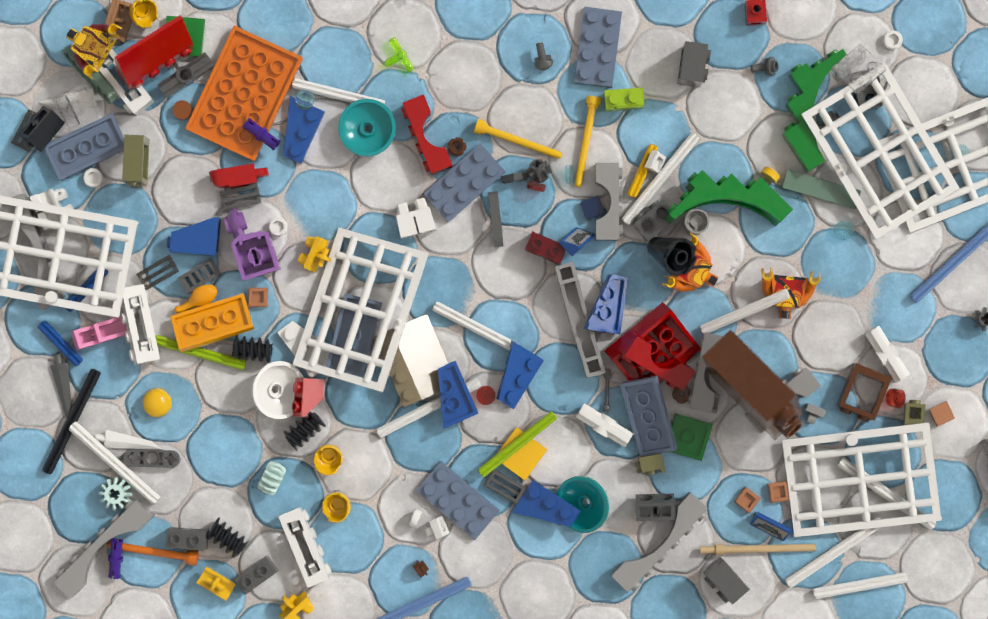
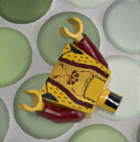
M114 23L110 25L92 24L89 27L84 26L81 32L71 28L67 33L66 38L74 42L71 50L74 51L73 58L79 69L90 79H93L91 74L94 71L99 72L114 46L116 38L119 37L116 31L122 29V27Z

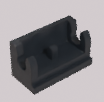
M42 106L20 132L19 136L31 147H35L38 151L42 152L65 122L53 110Z

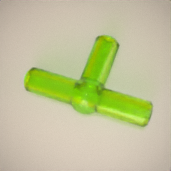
M395 37L391 38L389 42L396 54L384 61L386 67L389 68L401 60L408 72L413 71L414 66L407 57L406 51L402 49Z

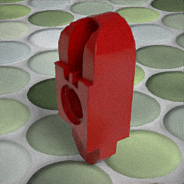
M253 163L213 170L209 172L210 182L216 187H230L234 189L252 185L257 182V178L267 177L269 173L268 168L255 169Z

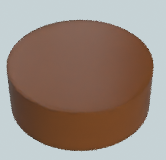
M180 100L174 104L173 114L180 120H186L191 117L193 109L187 101Z

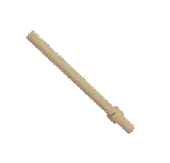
M715 544V546H700V554H715L716 556H722L725 553L816 551L815 544L736 546Z

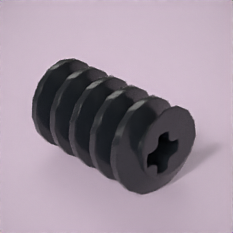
M236 335L233 342L232 357L235 354L236 359H240L243 354L244 360H248L249 356H251V360L255 361L258 356L259 362H263L266 357L267 363H270L273 354V343L270 344L269 339L262 343L261 338L255 343L253 337L247 342L246 336H243L242 340L239 341V337Z
M310 411L308 418L301 417L302 423L296 420V428L290 425V433L285 430L283 431L285 438L296 451H298L296 445L304 446L302 440L309 442L308 435L311 437L315 436L314 430L317 432L321 431L319 425L326 427L324 421L315 412L312 413Z
M218 517L208 530L207 539L210 540L214 537L213 544L220 542V549L227 546L225 553L228 554L233 551L232 558H235L243 551L250 540L244 543V535L237 538L238 531L232 534V526L225 529L226 522L219 524L220 517Z

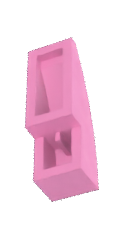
M120 316L119 318L116 317L71 332V336L77 351L125 336L127 329L126 325L122 324Z

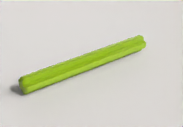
M160 335L155 336L157 346L180 352L177 340ZM201 347L181 352L239 370H244L246 367L245 360L236 359L235 357Z
M550 411L478 469L481 476H487L556 421V415Z

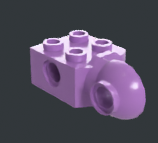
M236 207L232 208L228 216L224 217V222L228 234L233 233L235 239L231 246L242 281L281 270L270 233L258 231L245 234L244 230L247 229V224L243 212L238 213Z

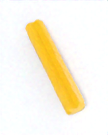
M649 144L627 192V195L632 198L637 197L649 171L645 164L652 149L658 151V147L653 144Z

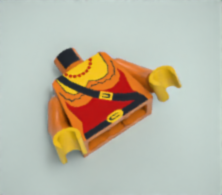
M689 233L692 237L690 241L694 243L697 249L695 251L697 260L693 269L685 275H665L664 277L668 278V283H662V286L679 292L694 291L696 288L699 289L703 282L712 287L717 282L719 277L709 272L713 264L707 249L698 241V237L692 233Z
M771 267L769 273H765L764 268L761 269L763 277L762 292L765 297L783 289H787L790 294L789 299L773 305L774 307H780L779 318L791 319L792 308L799 309L801 306L806 305L821 280L820 273L817 278L812 277L813 271L809 273L808 281V278L774 275Z

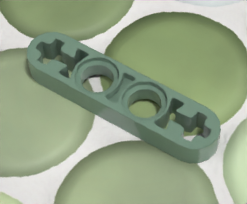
M72 44L62 49V53L68 62L108 104L118 99L116 91L99 72L94 71L91 74L93 79H90L79 69L73 58Z

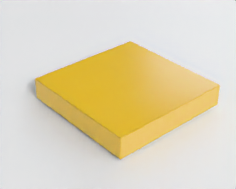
M516 427L499 452L524 432ZM532 439L502 464L523 480H526L548 449Z

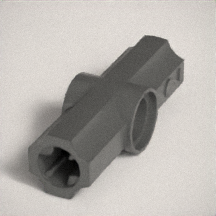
M204 52L187 65L179 67L175 73L157 85L168 99L185 86L192 84L198 77L213 68L214 64ZM189 70L190 78L183 80V72Z

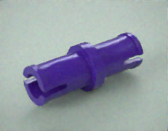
M251 118L243 125V129H246L256 137L257 141H262L273 151L281 142L267 132L268 129L262 128Z
M117 538L110 541L111 548L110 555L108 556V577L112 579V576H114V579L121 577V563L123 562V540L119 539V542H117Z

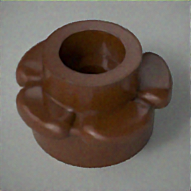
M459 137L448 142V151L451 155L461 156L467 148L466 143Z
M688 386L684 390L676 387L672 392V397L674 400H677V403L683 404L685 401H689L690 389Z
M416 560V563L412 566L420 578L424 575L428 576L426 571L429 568L423 560L421 562Z

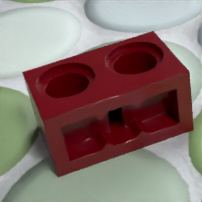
M533 231L525 247V251L558 265L561 264L566 252L559 242Z

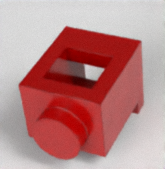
M746 0V26L765 25L767 23L766 0ZM758 6L760 12H754L753 7Z

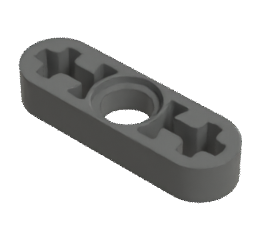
M498 191L488 192L494 247H502L503 236Z
M130 449L124 454V462L128 466L173 468L178 466L181 461L180 454L174 450ZM132 452H134L135 456H142L141 452H144V464H141L142 460H135L132 463L128 456L132 455ZM149 453L157 455L158 459L155 464H150L147 461ZM160 453H164L163 457H169L171 453L173 457H176V461L172 465L170 461H163V465H161L162 457Z

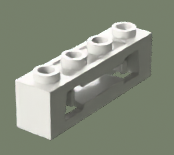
M111 49L109 54L114 61L112 62L107 56L104 61L107 67L112 63L115 65V56L117 54L113 49ZM101 66L99 70L102 73L101 76L116 91L118 99L122 98L125 102L123 107L129 114L133 112L138 116L154 103V100L143 86L137 88L141 96L134 89L127 93L107 68ZM128 94L131 96L133 101H130V99L127 97Z
M144 284L125 287L121 305L123 313L120 315L122 324H125L127 329L125 331V339L127 343H130V361H134V366L158 361L160 356ZM138 306H140L138 312L144 340H147L140 342V344L137 342L139 341V335L133 308H138Z
M302 507L278 516L307 588L330 579L331 568L328 562L324 563L322 558L324 551L321 545L317 546L315 541L317 535L314 528L309 527L307 521L310 518L306 509L302 510ZM298 520H300L301 525L304 529L302 533L304 535L308 548L311 552L313 560L317 561L318 566L320 568V570L318 571L315 562L309 564L308 568L310 569L312 575L309 574V571L307 569V559L304 555L296 533H292L289 523H291L293 531L295 532L301 529Z

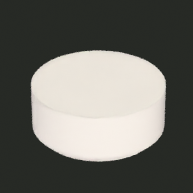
M894 30L887 32L882 39L884 47L888 50L898 49L903 41L901 34Z
M95 168L88 169L83 176L85 184L92 188L99 187L104 179L102 172Z
M275 217L269 222L268 228L272 235L280 237L288 231V224L283 218Z
M417 508L414 510L409 523L410 527L416 529L422 510Z

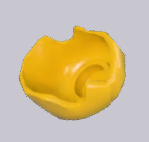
M135 0L130 6L129 15L134 24L141 28H150L152 23L158 19V8L152 0Z
M151 388L143 396V408L151 417L161 418L167 415L172 407V399L163 388Z
M331 444L320 446L313 458L315 469L320 474L326 476L337 473L343 462L341 450Z
M333 492L324 499L322 513L325 514L329 522L339 523L350 514L351 503L343 493Z

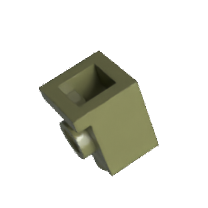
M909 400V403H905L903 425L924 423L926 404H921V400ZM912 410L917 412L916 417H911L910 412Z
M662 453L638 457V462H635L637 473L645 472L647 476L657 474L659 469L661 473L665 472Z

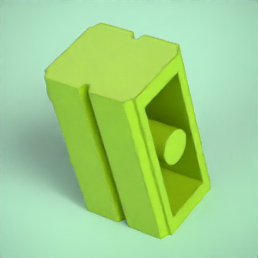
M643 88L604 90L605 112L632 110L633 108L635 110L643 109Z

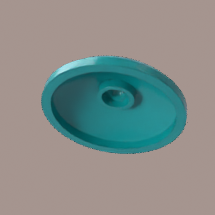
M361 99L345 108L339 119L338 131L341 141L348 150L360 156H375L384 152L391 145L396 133V122L390 109L383 103L374 99ZM366 126H370L372 128L371 131L368 133L364 131V128Z
M574 476L564 481L558 488L557 496L581 510L572 527L568 528L579 533H590L599 529L605 523L609 514V500L606 492L598 482L586 476Z

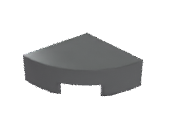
M524 172L501 176V183L525 181L528 179V174Z

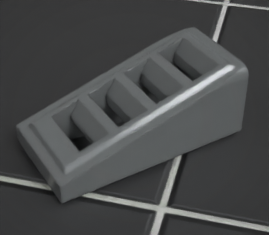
M209 258L178 277V280L187 294H191L197 287L205 285L221 275V272L212 258ZM209 265L214 274L210 275L205 266ZM200 269H202L206 274V279H204L201 273L199 272ZM194 273H196L197 277L201 282H196L195 278L193 277ZM189 277L194 286L190 287L186 278Z

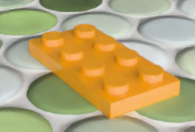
M244 293L170 316L180 352L254 330Z

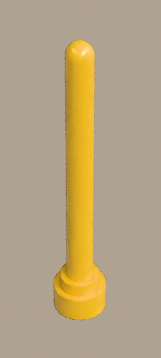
M587 95L585 103L587 104L588 112L574 182L576 187L582 185L595 111L601 105L602 98Z
M478 118L473 132L475 134L485 135L487 133L557 159L562 157L560 151L490 127L485 123V120Z

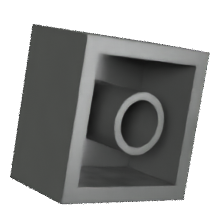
M685 41L681 51L678 85L700 87L702 83H705L708 77V69H705V65L710 61L711 50H708V44Z
M721 557L703 572L706 575L704 580L713 589L716 587L719 590L717 595L725 603L730 602L733 605L750 590Z

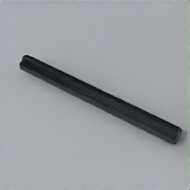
M96 369L90 370L42 468L43 472L47 474L53 473L72 434L69 427L74 422H78L101 375L100 371Z

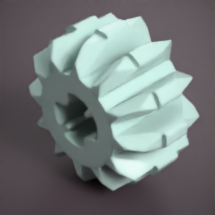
M269 462L258 483V489L266 494L274 495L286 472L285 467L277 462Z
M115 477L113 482L111 479H107L108 486L106 484L101 485L105 491H100L99 495H105V498L100 501L101 503L108 501L105 506L106 508L112 505L113 510H117L119 505L123 509L125 507L123 502L127 504L130 502L126 496H132L133 493L126 491L131 488L130 485L124 487L126 480L123 479L119 483V478ZM113 489L119 491L120 494L117 495L119 498L112 496V493H114Z

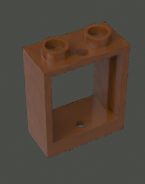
M853 363L836 406L841 407L839 411L848 415L851 412L857 414V418L862 421H875L892 378L858 363ZM857 373L882 383L871 413L845 403Z

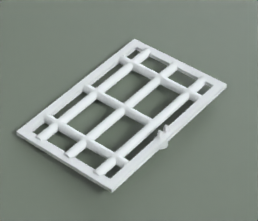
M883 63L878 68L801 114L875 239L954 191L959 190L958 184L886 63ZM883 74L890 86L886 90H883L876 78ZM870 82L877 95L858 106L851 93ZM893 94L896 96L913 125L909 130L906 129L888 99L889 96ZM845 98L852 111L832 121L825 108ZM879 102H882L901 134L884 145L880 144L863 115V112ZM819 113L826 125L822 129H819L812 117ZM855 117L875 149L858 161L855 160L837 130L838 127ZM828 133H831L873 205L869 208H866L846 174V164L839 163L824 136ZM917 133L937 165L931 170L912 139V136ZM904 141L924 173L907 185L904 184L886 154L887 151ZM880 157L898 188L897 191L882 200L878 199L861 170V167ZM940 173L948 184L944 189L941 188L935 178ZM928 181L936 194L916 204L909 192ZM903 196L910 209L891 220L884 207ZM875 212H878L885 224L880 228L877 227L871 217Z
M988 97L921 123L925 130L940 124L949 127L954 124L955 118L983 107H985L987 112L986 115L930 136L933 143L948 139L955 159L945 162L948 169L958 166L965 187L954 191L926 208L927 218L914 222L912 217L905 221L909 233L988 202V194L978 197L976 190L988 186V177L973 183L965 164L968 161L988 154V146L962 156L955 138L956 134L988 122ZM898 132L879 140L881 145H884L901 134ZM922 140L915 142L918 149L925 147ZM904 141L901 143L902 148L890 153L886 152L890 161L905 155L912 176L902 179L904 184L907 185L924 173L923 171L919 172L914 156ZM885 167L891 186L893 188V191L895 192L898 190V188ZM924 183L918 186L917 189L922 201L929 198ZM969 194L970 201L935 214L933 207ZM903 196L897 199L902 214L910 209Z
M0 196V207L1 204L16 206L14 214L0 211V219L13 221L9 242H0V250L7 251L3 271L0 272V296L119 318L139 222ZM23 208L61 215L60 222L23 216ZM68 217L106 223L105 231L67 224ZM20 223L58 230L54 251L16 245ZM113 226L128 227L127 235L112 232ZM65 232L103 238L99 260L61 253ZM111 240L125 242L121 264L107 262ZM14 252L52 259L48 281L10 274ZM59 261L97 267L93 289L56 283ZM105 269L119 271L115 293L101 291ZM8 281L89 296L91 301L90 304L58 299L57 294L53 291H48L45 296L10 290L7 289ZM99 298L114 301L113 307L98 306Z
M341 227L338 228L329 255L331 261L326 263L292 365L383 392L429 253L342 229ZM344 238L350 239L346 253L340 252ZM357 242L377 247L373 261L353 256ZM385 249L404 254L400 269L380 263ZM412 257L418 258L414 273L407 271ZM337 259L343 260L332 295L327 296L325 293ZM350 263L370 268L358 304L339 299ZM377 271L397 276L386 312L366 307ZM406 278L411 280L399 318L393 324L394 333L385 360H381L378 358L404 279ZM322 302L328 304L317 340L311 339V335ZM336 306L355 311L344 348L324 343ZM363 314L383 320L371 356L351 351ZM311 346L314 349L310 361H304L307 347ZM321 350L341 355L336 370L317 364ZM348 358L368 363L364 378L344 373ZM376 366L382 368L378 382L371 381Z
M929 422L782 440L794 537L942 520ZM922 431L923 439H907V433ZM895 434H899L900 442L815 451L814 444L846 440L849 446H855L858 439ZM806 445L807 453L792 454L791 447ZM924 446L927 468L911 470L909 448ZM901 449L904 471L865 476L862 454ZM847 455L855 456L857 477L818 481L816 459ZM808 460L811 482L795 484L793 462ZM928 476L930 498L915 500L912 478ZM905 479L907 501L875 505L868 504L866 483ZM858 484L861 506L822 511L821 488ZM812 490L814 512L799 513L796 491ZM932 506V513L917 515V507ZM899 509L909 510V516L870 520V513ZM862 514L863 521L824 526L823 518ZM816 519V527L801 528L800 521Z

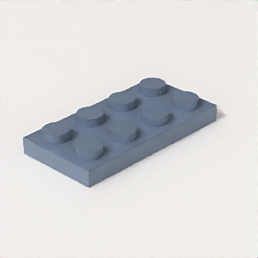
M584 7L574 83L612 88L622 11Z
M111 113L48 143L44 149L59 181H62L123 152L124 135L114 114Z
M480 143L424 192L423 195L449 223L506 171Z
M345 293L343 300L358 304L360 297ZM368 299L366 307L381 310L382 302ZM341 308L332 345L344 348L355 311ZM363 314L351 351L369 356L378 318ZM329 352L326 367L336 370L341 355ZM348 358L344 373L363 377L367 363Z
M658 376L622 382L620 387L640 457L676 451L678 448Z
M442 461L416 490L474 540L477 539L500 511Z

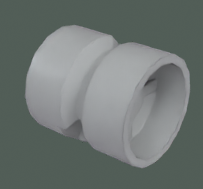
M693 209L684 216L682 224L688 234L699 235L708 228L710 221L705 211Z

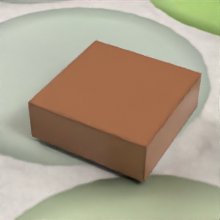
M248 288V307H268V288Z
M947 401L928 409L937 427L955 419Z
M787 481L767 483L770 503L790 500Z
M745 486L734 502L750 514L761 498Z

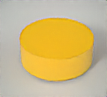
M766 166L761 171V175L774 184L780 179V175L770 167Z

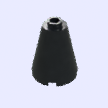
M653 237L647 244L648 253L671 275H685L693 269L696 263V246L686 238Z

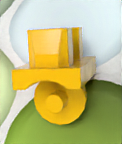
M308 236L305 246L311 248L308 255L301 253L297 261L303 265V268L316 273L318 266L322 267L324 261H331V258L327 257L329 249L326 248L329 241L319 236H316V238Z
M206 566L197 581V584L227 601L236 586L235 582Z
M305 591L298 596L293 593L289 598L283 595L281 598L284 603L280 606L283 611L279 616L281 619H301L297 613L303 610L308 615L314 610V606Z

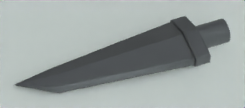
M57 354L54 355L55 365L50 367L67 419L72 409L69 363H63L62 355Z

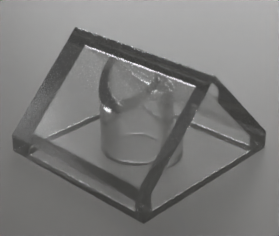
M87 83L65 91L52 99L61 119L65 122L64 125L68 133L103 118Z

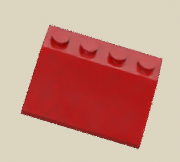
M179 15L115 56L116 72L129 90L139 88L147 78L150 77L152 79L160 74L161 69L172 67L176 63L175 60L180 57L185 58L192 53L193 42L182 16Z
M663 302L630 329L652 345L651 358L652 361L657 363L666 362L674 356L686 363L701 350L700 346L674 312ZM630 330L604 351L628 381L652 377L651 371L647 370L644 372L636 366L637 363L634 361L632 363L625 361L622 358L623 354L618 350Z

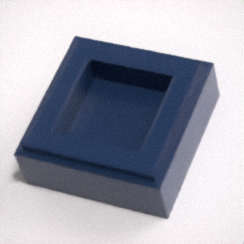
M598 196L580 202L586 220L605 214Z

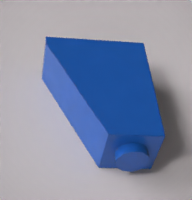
M213 217L171 232V237L168 236L167 248H170L169 252L218 257L221 218Z

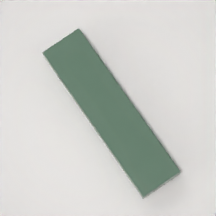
M787 169L782 189L856 209L854 202L843 185ZM855 189L860 196L861 190Z

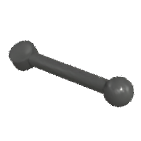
M610 372L604 373L606 383L603 410L605 412L610 410L609 379L612 376Z

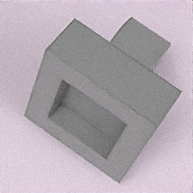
M806 403L803 409L809 412L805 421L811 424L815 423L817 416L824 418L826 410Z

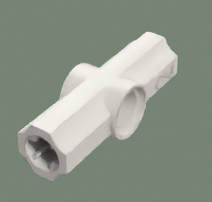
M880 326L864 334L874 349L877 360L886 368L894 383L910 375L900 360L897 349L888 341Z
M585 403L576 418L591 426L594 431L606 438L609 437L623 447H626L633 435L632 432L617 424V421L604 413H599Z

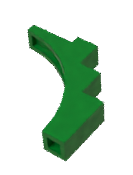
M837 49L827 54L828 59L822 62L820 59L811 65L812 69H810L807 63L803 66L799 63L791 69L792 73L789 75L790 80L800 95L795 93L787 99L789 102L785 107L797 125L793 122L785 127L784 130L786 132L782 134V137L806 173L823 163L825 159L818 148L814 135L801 114L814 107L818 90L824 78L838 62L847 56L844 49L839 52Z
M702 170L699 174L694 172L687 179L689 184L685 187L687 191L680 197L682 201L678 205L674 203L667 210L669 214L665 219L672 223L680 215L693 208L707 204L723 203L752 210L763 216L774 226H777L793 209L761 177L756 181L752 179L744 186L731 173L727 178L723 176L715 183Z

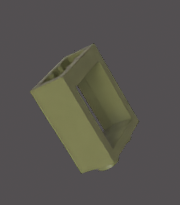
M124 134L122 181L131 188H142V185H147L150 139L144 135Z

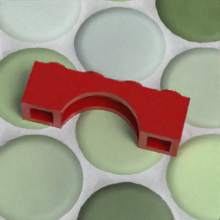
M424 94L403 102L404 108L401 111L405 119L409 118L411 126H408L411 136H416L418 143L415 145L419 155H424L426 161L422 163L426 172L430 171L431 175L452 168L453 165L446 147H436L430 144L423 134L424 123L431 115Z
M630 330L618 348L623 354L622 358L629 363L634 361L637 363L636 366L644 372L647 370L651 371V375L658 376L659 381L661 379L666 380V384L671 388L676 389L678 387L684 390L696 371L675 356L662 363L652 361V345L646 339Z

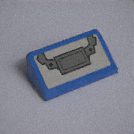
M576 227L559 243L573 257L595 234Z
M755 512L750 522L752 526L781 541H784L792 532L791 528L759 512Z

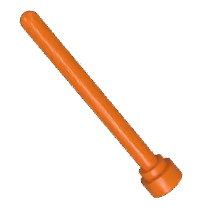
M110 541L107 543L109 549L111 548ZM122 543V551L185 560V563L192 566H197L199 551L196 550L184 553Z

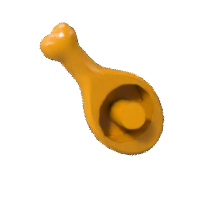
M209 284L197 287L192 291L188 301L176 306L174 311L178 314L192 307L210 304L217 296V288Z

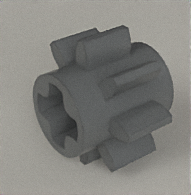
M542 159L533 160L529 164L530 168L526 169L531 181L537 183L545 182L549 178L548 174L552 173L550 165H548L546 160L543 161Z
M983 307L982 312L975 310L977 315L971 318V320L976 322L975 328L981 326L982 331H986L988 321H981V317L988 318L987 308Z

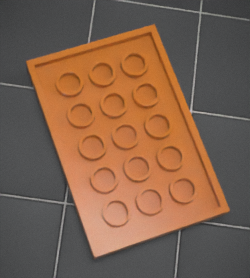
M234 25L185 129L255 162L264 143L257 141L254 135L243 129V125L251 118L262 128L268 129L267 132L270 131L304 58Z

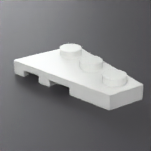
M292 321L277 333L294 356H296L304 328ZM311 335V339L317 340V337ZM307 347L304 361H310L314 347ZM321 350L317 361L318 365L326 367L329 352ZM305 369L311 378L319 374Z

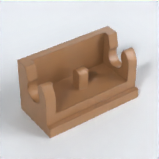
M112 0L105 24L110 25L114 23L122 27V29L116 31V34L119 35L116 39L125 43L132 22L129 15L132 3Z

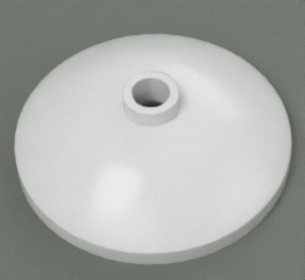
M274 361L263 366L255 375L252 383V398L257 409L265 416L273 419H284L292 416V403L294 401L293 384L295 378H304L301 372L292 364L284 361ZM273 386L275 387L274 393L271 390Z

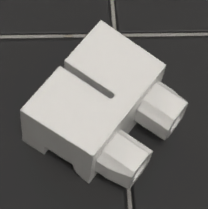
M65 188L49 189L41 194L30 196L33 202L62 207L60 201L69 198ZM71 204L65 206V208L74 209ZM35 210L36 213H39L37 214L39 219L60 222L61 215ZM43 227L45 231L52 230L51 228Z
M424 198L414 200L416 210L409 212L407 202L397 204L398 215H396L401 239L418 235L414 218H416L420 234L437 230L430 207L427 206Z

